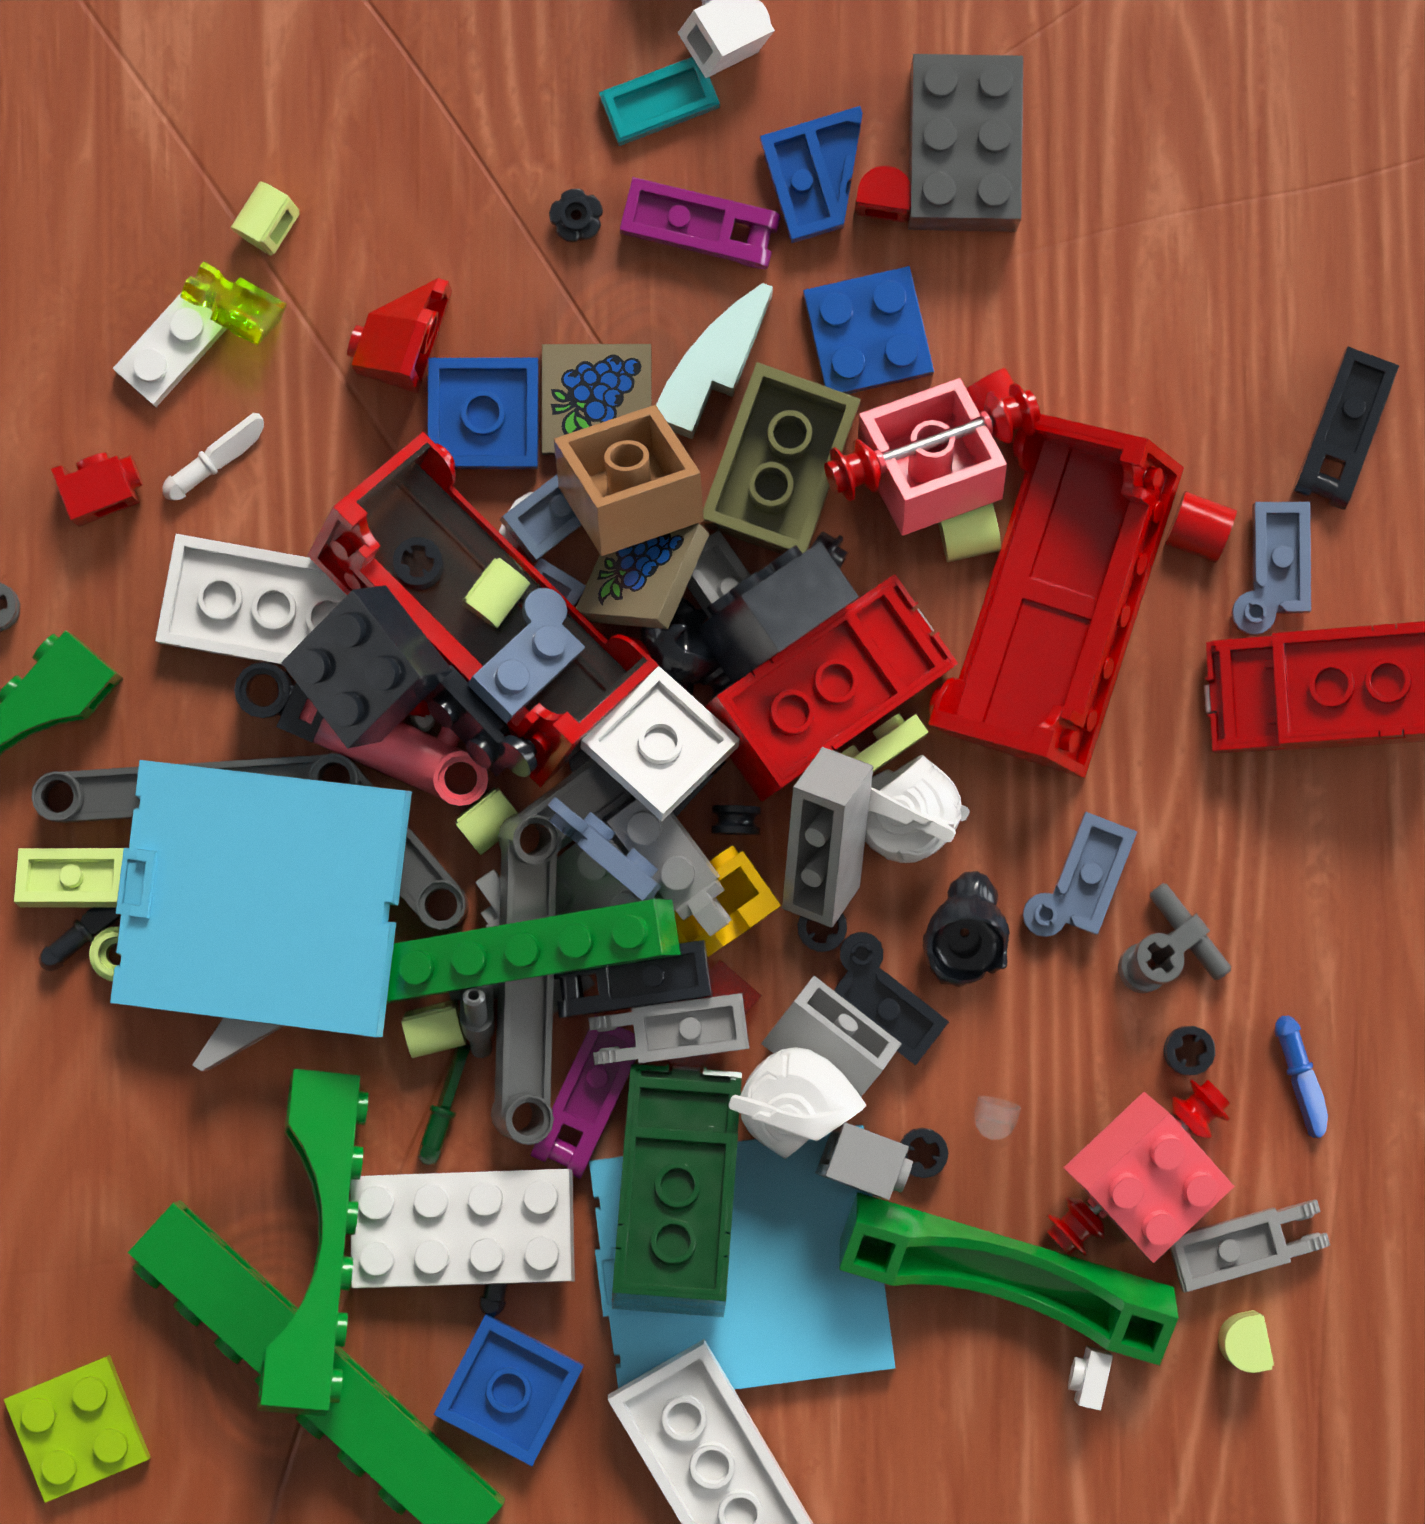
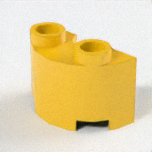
M733 845L709 861L720 875L717 879L724 888V891L716 896V899L732 919L728 925L714 935L709 936L693 914L683 920L674 910L679 943L704 940L708 957L782 906L744 851L738 853Z

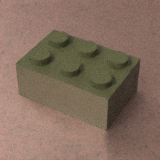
M756 362L703 509L704 521L701 522V526L715 531L719 530L723 534L779 554L785 553L795 545L798 546L802 553L806 552L809 549L830 490L825 475L824 463L830 461V450L834 447L843 454L861 399Z

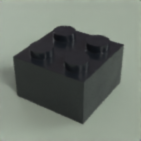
M821 542L804 553L795 545L769 563L768 566L759 572H755L706 607L712 617L695 630L734 684L859 596Z
M386 585L352 590L281 662L347 749L381 742L453 671Z

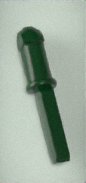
M468 1044L455 1048L437 1106L431 1105L429 1108L431 1111L417 1155L422 1164L431 1165L438 1161L451 1120L456 1116V1112L450 1111L470 1051V1045Z

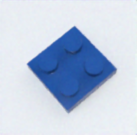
M910 266L803 290L824 386L851 394L934 374Z
M428 358V437L434 443L442 445L450 452L455 461V469H538V358Z
M485 1314L433 1415L533 1466L584 1364Z

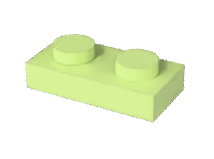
M897 714L872 732L878 741L861 753L855 745H852L841 754L873 765V772H875L928 734V730L916 714L907 721H904L902 716Z
M18 848L14 902L19 907H117L124 848Z

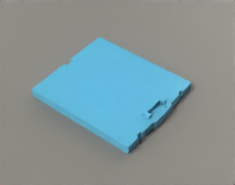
M140 760L135 794L140 799V805L133 811L129 848L123 849L116 914H121L116 951L121 956V962L114 968L110 1003L370 1037H383L396 922H389L388 919L390 905L398 906L412 791Z
M855 1125L859 1128L864 1129L863 1125ZM829 1134L818 1141L809 1139L786 1159L764 1146L757 1139L738 1141L724 1317L612 1309V1288L623 1156L589 1161L594 1199L600 1200V1207H595L600 1248L595 1249L603 1317L609 1316L614 1356H620V1363L616 1364L618 1388L705 1339L734 1390L895 1368L884 1283L839 1270L840 1238L856 1193L859 1192L872 1197L873 1195L815 1174Z

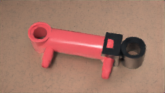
M264 662L252 664L242 670L236 679L234 688L236 701L241 709L249 715L260 718H270L279 715L281 717L276 727L341 754L449 804L457 806L472 804L480 799L487 789L489 781L487 768L478 765L470 757L467 750L458 747L460 738L450 728L442 726L438 736L435 737L404 722H400L381 742L347 749L297 683L293 686L287 673L278 666ZM266 674L273 677L278 683L279 694L274 703L261 707L250 698L249 688L256 677ZM454 763H468L476 771V786L467 794L454 793L446 785V771Z

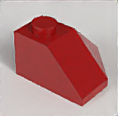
M437 278L368 313L364 327L360 325L355 326L347 349V356L353 358L351 365L356 374L419 393L428 366V358L431 357L452 294L449 281Z

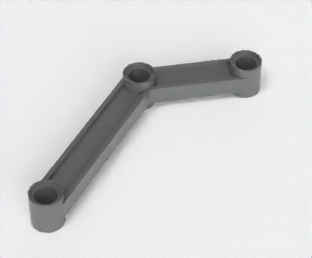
M333 753L327 755L180 764L322 781V775L330 766L343 765L349 771V784L374 787L353 761L341 754ZM139 767L64 772L53 771L46 773L36 781L32 789L31 798L33 806L39 815L59 823L132 819L134 809L140 805V799L135 796ZM59 783H68L74 794L73 802L67 810L56 813L49 806V792ZM408 826L400 895L427 926L442 931L452 930L461 925L467 917L469 910L468 898L464 890L461 889ZM446 889L455 895L458 905L457 910L450 919L437 921L431 917L428 911L429 898L433 893Z
M590 759L521 812L507 818L501 825L498 834L499 847L501 848L499 925L555 916L557 853L573 840L548 821L556 813L548 806L554 797H557L582 819L590 811L599 819H602L633 796L593 759ZM533 824L539 832V842L535 850L525 853L520 846V835L526 826ZM554 975L498 984L495 1101L492 1105L491 1119L492 1124L500 1134L518 1143L527 1145L539 1143L545 1139L552 1130L554 1121L553 1111L550 1107ZM528 1103L532 1111L531 1121L523 1129L515 1130L512 1123L513 1113L518 1106Z

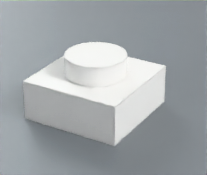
M1086 1346L1084 1358L1074 1357L1069 1375L1068 1389L1076 1391L1074 1401L1079 1406L1101 1411L1113 1355L1108 1351Z

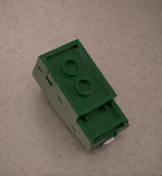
M631 1064L613 1275L612 1309L724 1317L739 1112L731 1110L728 1104L733 1095H741L742 1072L707 1070V1067H704V1073H700L699 1067L673 1066L672 1071H669V1064L666 1067Z

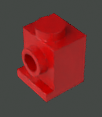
M106 452L98 453L77 462L76 467L78 470L70 473L62 465L51 469L69 518L79 527L140 503L135 489L143 486V482L131 455L120 459L117 455L108 458Z

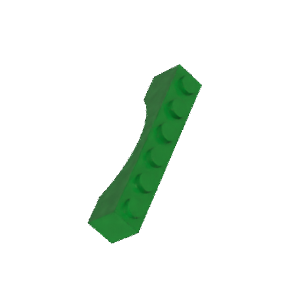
M65 630L60 637L55 634L50 635L35 651L32 658L37 663L22 679L19 675H16L0 691V756L33 734L59 724L88 719L120 683L123 677L70 632Z
M650 899L394 943L387 1004L465 990L471 987H482L681 955L672 899Z
M293 1069L289 1080L284 1133L300 1156L312 1185L318 1214V1249L312 1279L299 1309L287 1327L266 1347L262 1354L257 1411L324 1417L329 1411L330 1403L340 1402L343 1370L333 1369L335 1346H345L348 1313L338 1312L340 1290L350 1291L353 1272V1257L344 1256L345 1235H355L358 1218V1202L349 1201L351 1179L360 1180L363 1164V1147L354 1146L356 1124L365 1125L369 1099L368 1092L359 1091L360 1075Z
M859 1192L856 1193L840 1238L839 1270L891 1286L910 1284L942 1285L1000 1297L1056 1319L1087 1336L1106 1350L1159 1366L1179 1318L1173 1286Z

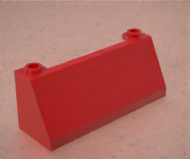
M1040 414V421L1035 422V433L1033 435L1027 436L1020 428L1016 433L1013 453L1018 458V464L1025 474L959 679L951 677L934 690L929 705L931 717L928 725L949 736L1063 773L1085 778L1184 467L1148 438Z

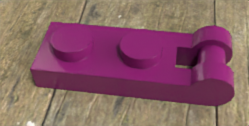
M632 177L620 225V234L736 261L752 268L768 269L772 252L767 248L771 233H776L778 230L781 215L768 209ZM735 223L750 227L746 243L731 240Z
M620 1026L615 1030L602 1032L590 1030L589 1028L552 1107L554 1117L552 1130L545 1139L535 1143L530 1156L544 1163L549 1158L566 1166L567 1169H571L573 1176L581 1179L630 1074L631 1064H634L636 1061L628 1060L594 1065L593 1052H599L601 1048L616 1046L620 1049L636 1047L635 1033ZM563 1124L583 1132L577 1147L557 1138Z

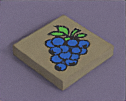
M542 344L543 455H555L554 438L652 406L651 344Z
M697 523L604 556L599 555L576 609L589 622L668 629L709 533Z

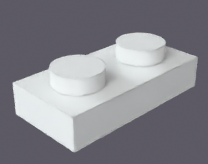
M185 288L113 369L151 404L157 407L229 326Z

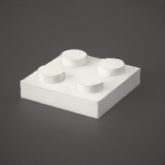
M658 666L581 740V749L659 820L663 821L738 748L740 738Z

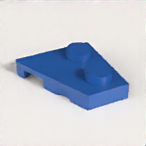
M861 106L760 136L761 147L791 243L844 228L863 115Z

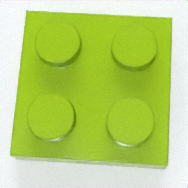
M110 1355L3 1399L45 1503L151 1458Z

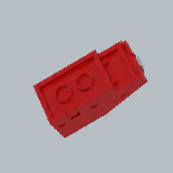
M896 574L841 609L721 692L705 706L708 711L740 738L738 748L729 757L761 802L803 774L822 747L833 751L837 750L958 664L939 637L940 633L937 632L933 636L930 635L934 629L920 609L912 610L919 603L913 600Z
M1425 621L1397 623V626L1394 623L1373 625V627L1369 625L1272 633V636L1206 642L1208 677H1205V680L1209 685H1204L1206 713H1211L1208 714V717L1211 719L1212 751L1214 753L1341 748L1425 742Z

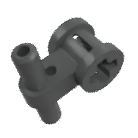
M1162 883L1150 892L1149 897L1174 930L1168 935L1155 933L1147 936L1139 943L1126 949L1118 962V972L1122 982L1130 990L1137 993L1152 992L1179 976L1184 966V952L1188 949L1193 952L1214 980H1220L1231 971V965L1206 935L1210 929L1197 913L1194 915L1189 913L1166 883ZM1150 958H1152L1156 964L1152 967V969H1150L1146 963L1148 960H1150Z
M498 984L449 992L451 1001L460 1000L462 1033L469 1040L471 1053L477 1058L489 1056L493 1049L491 1037L495 1032V999H497Z

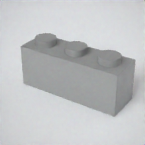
M822 747L794 785L782 909L832 928L860 888L873 765Z

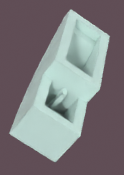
M762 283L737 300L708 326L686 352L667 381L656 404L673 432L693 439L712 389L733 397L772 299V286Z

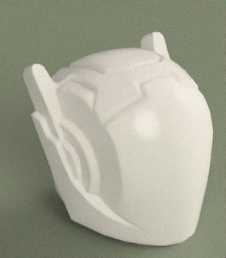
M920 755L895 772L887 769L872 777L865 842L870 848L888 860L899 863L917 862L937 852L946 842H952L959 822L967 819L970 810L968 807L961 805V797L953 781L924 755Z
M797 1047L782 1049L768 1056L757 1065L747 1079L741 1095H733L728 1104L731 1110L741 1113L744 1125L755 1139L784 1159L792 1155L809 1139L818 1141L866 1107L865 1102L853 1085L828 1059L809 1049Z

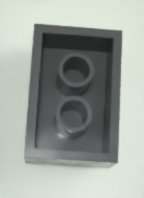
M913 54L910 68L909 180L911 183V208L908 217V230L1017 232L1021 221L1023 56Z

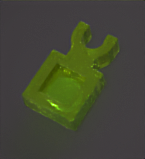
M205 261L199 266L196 277L190 276L185 281L180 295L182 299L193 305L212 309L213 312L210 320L256 346L279 323L287 303L241 277L233 284L217 268Z

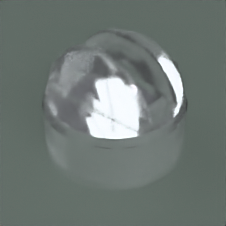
M979 1096L974 1111L976 1127L983 1136L990 1140L1003 1139L1015 1129L1021 1107L1004 1099Z

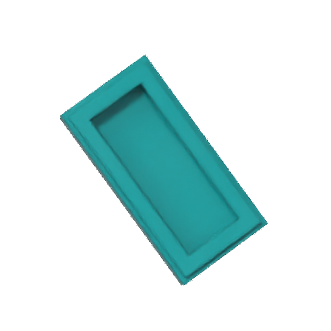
M693 57L599 92V97L619 146L720 108V102L710 77L705 78Z

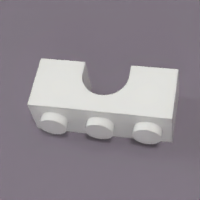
M701 0L702 6L693 10L678 31V34L705 78H708L758 53L775 30L771 25L766 7L759 0Z

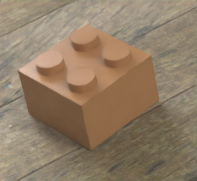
M656 404L554 438L558 487L601 556L704 521L701 473Z

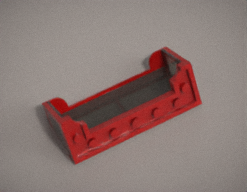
M422 432L332 507L307 556L346 595L355 589L386 585L449 666L452 665L467 682L528 625L523 618L522 606L532 591L539 588H548L559 593L567 606V615L562 625L585 646V649L507 723L509 731L504 735H512L517 738L524 737L525 740L527 738L534 744L537 750L535 757L538 765L529 777L541 788L581 749V740L659 665L650 657L646 646L636 638L617 634L607 640L453 487L456 481L455 461L445 447L434 443ZM411 537H424L431 540L438 546L444 562V571L441 579L433 587L424 591H414L406 588L398 580L393 568V555L396 548L404 540ZM424 551L413 552L414 559L410 556L405 558L403 564L410 567L413 577L424 576L422 570L425 569L429 573L434 565L427 561ZM494 558H501L530 582L529 587L498 628L489 625L462 605L464 597Z

